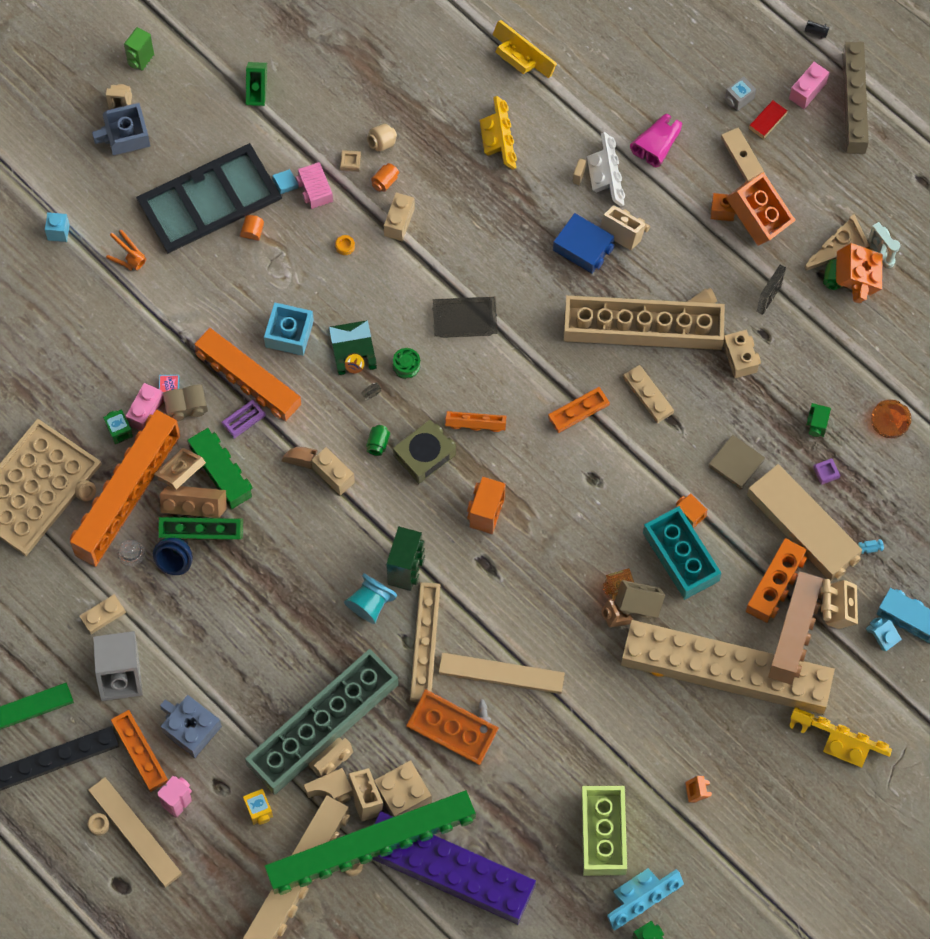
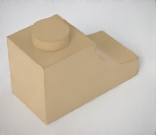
M118 84L111 85L110 89L107 88L106 98L109 110L131 105L132 93L130 86Z
M343 768L304 784L308 798L313 796L326 797L327 795L343 804L348 802L353 796V789Z
M367 768L349 773L354 804L361 822L378 817L380 811L382 812L383 802L370 769Z

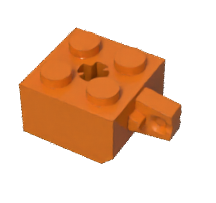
M850 243L837 251L836 283L852 289L853 301L860 304L867 300V295L871 296L882 289L883 254Z

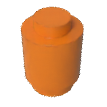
M391 163L383 165L371 178L374 189L379 192H385L397 180L398 169Z

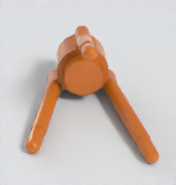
M119 230V233L133 250L116 235L110 233V236L128 252L125 258L127 263L110 255H107L106 258L125 266L130 271L133 268L139 270L146 262L145 255L138 250L123 230Z

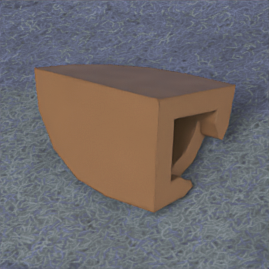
M295 447L287 451L281 461L312 469V459L317 455L318 451L307 447Z

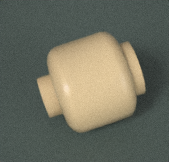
M381 124L370 129L367 142L372 149L378 152L394 146L397 134L394 128L387 124Z

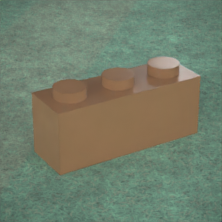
M168 485L160 493L161 513L219 518L227 509L226 490L185 486L175 489Z

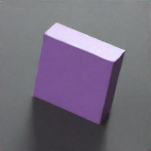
M832 458L813 466L821 485L840 478L839 471Z

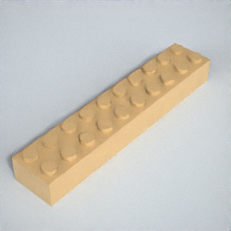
M635 620L631 621L621 666L663 674L665 677L793 708L797 707L824 715L827 708L835 671L834 668L799 661V665L802 666L799 678L795 677L793 684L790 685L768 678L775 654Z

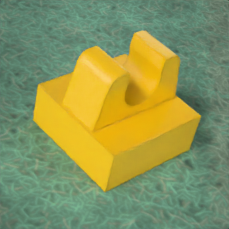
M795 707L791 715L790 728L793 729L796 723L802 724L801 733H805L812 723L814 714Z

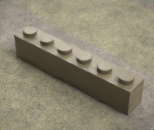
M845 42L842 59L846 153L866 154L869 138L864 42Z

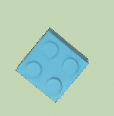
M274 302L264 335L265 347L304 356L314 322L313 311Z

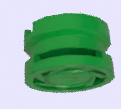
M401 348L394 354L392 367L396 376L406 379L417 375L421 362L417 351L411 348Z

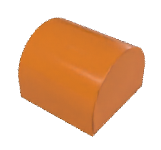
M255 215L245 216L240 237L259 241L264 226L263 219Z

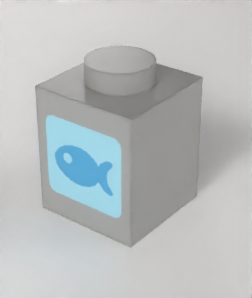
M743 76L726 89V103L736 111H739L754 100L756 88Z

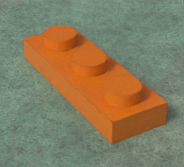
M597 387L548 414V419L556 431L560 433L606 408L610 402L601 388Z
M447 411L445 426H450L452 429L465 427L475 431L490 429L492 432H500L506 429L507 416Z

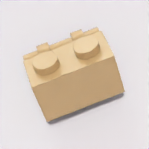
M613 205L603 215L600 228L613 235L615 242L632 250L641 242L643 233L649 231L650 225L646 224L645 220L637 219L630 215V212L626 209L622 210Z
M823 579L820 594L823 596L821 612L823 613L825 624L836 629L858 624L857 585L846 580L831 583L830 579Z

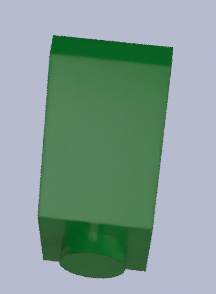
M248 62L246 66V105L265 106L267 63Z

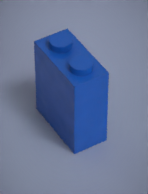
M574 213L554 240L553 251L592 274L596 268L599 269L602 266L605 255H609L613 251L615 246L613 244L614 236Z

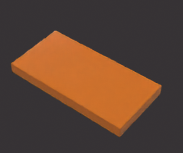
M427 689L424 690L406 727L478 765H481L499 730V727ZM482 725L487 726L488 730L486 733L480 732Z

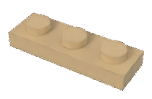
M641 365L624 374V380L657 423L674 413V409Z

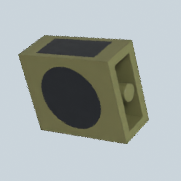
M429 420L393 448V456L415 481L420 484L456 456V444L450 437L447 439L443 434L442 428L437 423L434 424Z

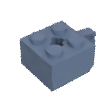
M140 103L105 111L102 114L105 126L101 127L100 130L92 132L94 143L110 144L113 155L150 147Z
M189 695L180 704L177 703L175 706L166 699L160 705L161 710L167 714L165 717L166 721L161 725L162 732L194 758L197 757L222 727L219 718Z

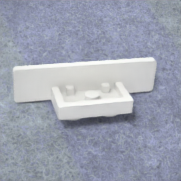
M603 132L601 133L604 150L587 156L592 190L597 193L610 188L612 200L621 207L624 206L625 193L621 187L622 176L618 170L619 159L615 153L616 142L613 137Z

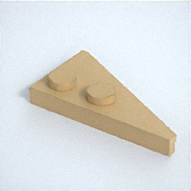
M855 214L809 259V262L804 266L806 271L825 265L830 260L837 259V251L850 243L869 249L870 245Z

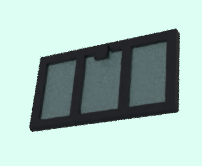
M249 143L137 196L136 199L164 247L165 252L169 254L281 200L282 197L252 145Z

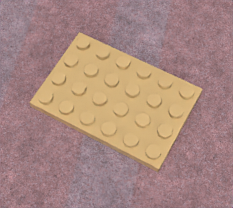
M37 419L0 463V539L24 556H27L76 497L75 488L77 484L83 480L89 481L102 465L101 461Z

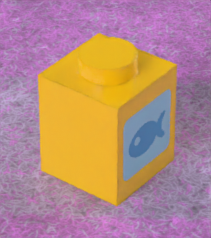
M263 789L243 796L253 825L257 823L262 825L270 821L273 813Z

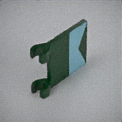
M368 320L329 327L338 375L346 374L344 361L351 353H357L363 358L367 357L369 369H377Z

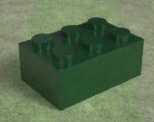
M398 526L386 563L388 585L408 591L412 590L413 585H417L420 575L418 573L419 566L423 567L425 561V541L422 540V532Z

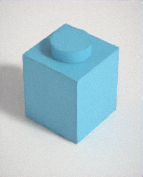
M47 212L45 224L47 240L67 242L70 226L67 214Z

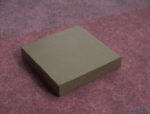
M732 435L709 463V467L742 489L764 462L765 457Z

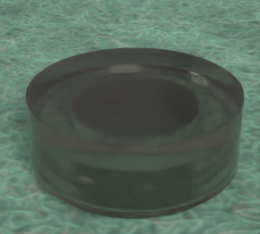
M373 383L365 388L361 394L365 400H369L377 396L382 388L378 383Z

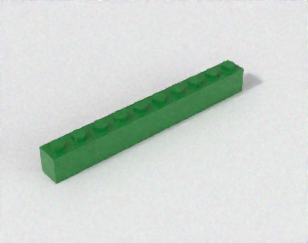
M467 790L267 864L265 865V870L274 894L279 893L283 895L290 892L293 887H305L311 884L314 879H326L338 870L344 872L351 869L352 865L357 863L366 864L378 855H381V857L393 853L394 849L400 847L401 849H406L418 840L422 842L427 841L439 832L445 834L452 831L455 826H467L476 819V813Z

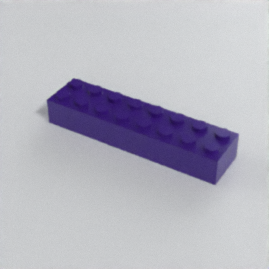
M380 811L375 824L393 818V816ZM435 835L427 841L422 842L418 840L413 842V845L406 849H401V847L394 849L393 853L381 857V855L372 858L374 861L517 925L536 886V880Z

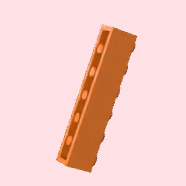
M209 328L194 344L198 358L202 361L207 360L215 371H221L226 375L225 377L229 382L238 384L246 395L249 396L251 394L255 397L259 405L268 407L276 418H282L287 421L301 406V397L212 328Z

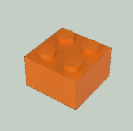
M482 477L481 482L476 483L473 492L475 494L473 501L470 500L467 509V520H470V528L493 534L505 500L506 483Z

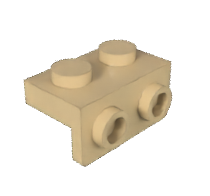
M337 738L309 763V767L319 777L334 772L353 753L351 743L346 738L343 740Z

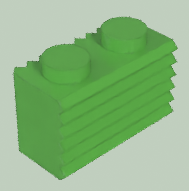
M136 27L125 41L124 47L128 65L142 71L148 65L150 59H153L152 56L155 55L151 34Z

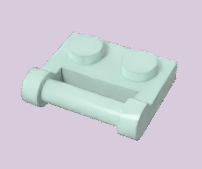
M878 222L872 226L868 243L873 251L883 254V265L891 268L895 264V255L900 249V243L897 240H893L888 229Z

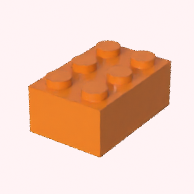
M764 172L752 177L725 197L757 246L771 240L796 221Z

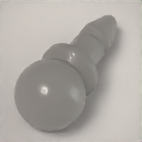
M481 699L479 703V717L491 722V718L487 714L486 703ZM482 725L480 727V732H487V726Z

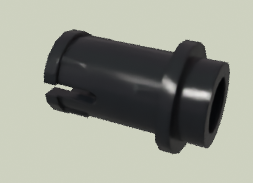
M808 20L805 32L818 35L822 39V37H827L830 27H827V24L822 25Z

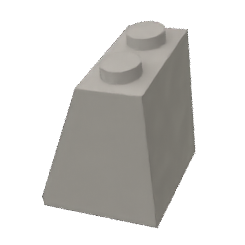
M135 631L93 637L95 674L101 701L142 696L143 691Z

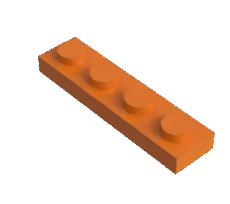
M130 710L111 719L114 728L149 791L151 792L166 784L168 779Z

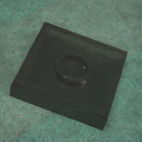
M781 264L760 294L756 312L762 315L766 312L782 287L786 267Z

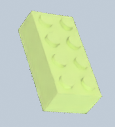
M582 786L583 876L626 875L625 786Z

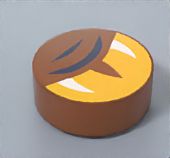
M351 353L345 358L344 364L347 371L356 374L363 370L365 362L361 355Z

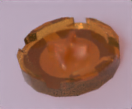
M887 399L881 401L874 408L871 415V424L879 435L885 438H898L908 431L911 424V413L908 407L901 404L900 401Z

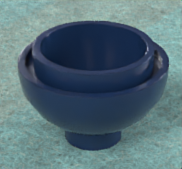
M181 538L162 539L153 549L152 555L155 564L167 574H185L192 565L193 555L187 542Z

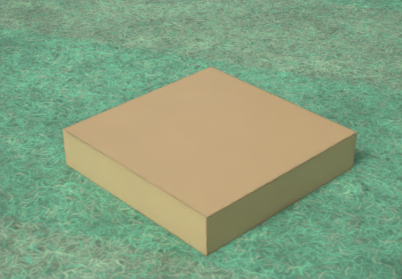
M183 448L154 475L159 481L177 489L206 462L201 456Z

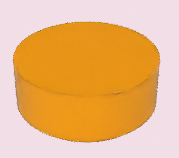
M349 235L338 237L335 242L336 251L341 255H350L355 249L354 239Z

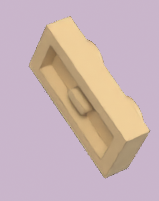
M114 594L79 617L89 633L93 634L125 614L126 611Z

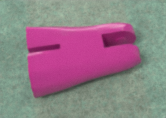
M667 113L661 116L630 144V149L635 156L640 159L646 157V162L655 168L660 167L682 129V122L676 120L671 126L668 125L671 115Z

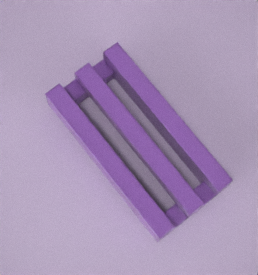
M252 399L221 423L235 439L264 418L266 414ZM253 406L255 407V409H253V410L250 411L248 414H246V415H244L243 417H241V418H240L237 422H235L233 425H231V426L229 425L231 422H233L234 420H236L238 417H240L242 414H244L245 412H247V411H248L249 409H251Z

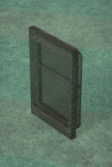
M495 297L433 299L434 337H473L497 334Z

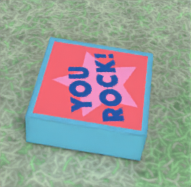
M159 375V390H162V393L179 389V375Z

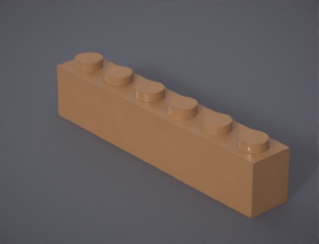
M799 571L768 678L790 685L793 684L795 677L799 678L802 669L799 661H804L807 652L803 647L804 645L808 646L811 638L808 630H813L816 618H812V616L818 613L820 603L817 602V598H822L820 588L823 578Z

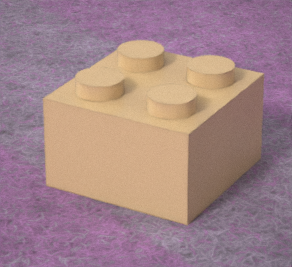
M411 760L374 780L384 805L393 817L432 803V795Z

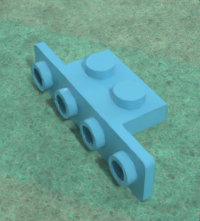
M647 868L614 890L615 897L622 905L607 915L612 929L617 930L683 886L684 883L680 872L676 869L659 880Z

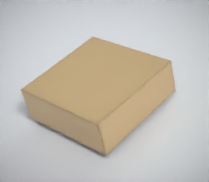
M342 150L340 170L359 172L361 151Z
M584 159L578 160L573 173V184L579 186L586 169V160Z

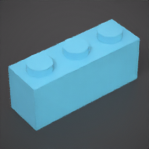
M890 588L876 615L890 619L896 626L930 644V609L925 607L921 601L917 599L912 600L907 597L901 590Z

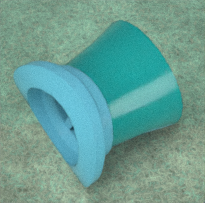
M363 573L364 582L362 586L346 599L344 604L361 618L376 624L384 604L395 600L397 594Z

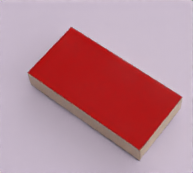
M772 100L749 125V129L762 139H765L787 115L788 110Z

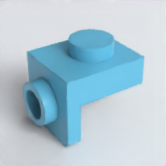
M875 618L870 622L871 625L866 628L868 633H873L883 651L889 650L902 640L890 619Z

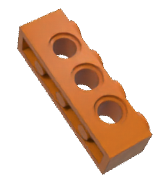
M786 538L784 539L746 608L747 613L768 623L770 618L774 619L780 609L777 607L780 601L784 602L789 593L786 590L788 585H793L798 577L796 573L798 567L803 568L807 561V557H805L807 549ZM789 562L792 567L787 568L782 563ZM780 579L783 584H776L773 580ZM769 595L773 597L774 600L767 601L764 599V596Z

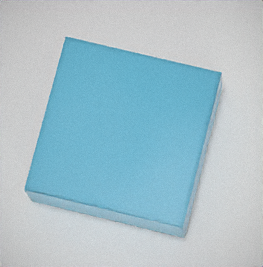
M290 169L272 176V180L280 194L298 189V182Z

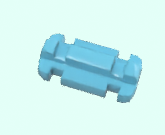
M880 539L878 541L859 542L858 544L862 549L861 554L884 550L883 541Z

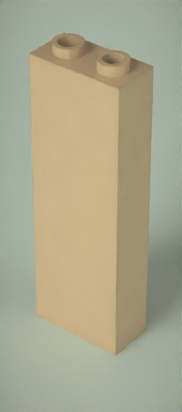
M779 464L749 487L747 496L790 541L807 549L805 556L827 579H830V582L835 577L837 579L841 578L848 566L851 565L853 567L861 560L862 549Z

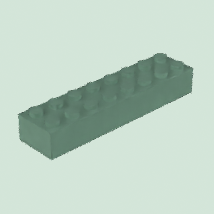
M371 649L367 650L245 758L247 767L276 795L301 773L310 762L398 686V677Z

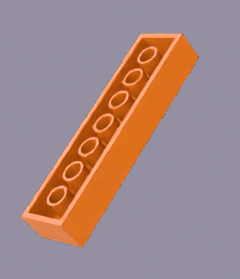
M155 410L153 415L150 414L145 422L146 426L137 433L135 443L126 450L122 463L116 465L113 471L114 475L105 482L102 489L103 492L94 499L92 509L83 516L79 529L74 530L71 534L70 543L74 555L94 567L98 565L153 480L154 474L160 469L180 438L177 420L158 410Z

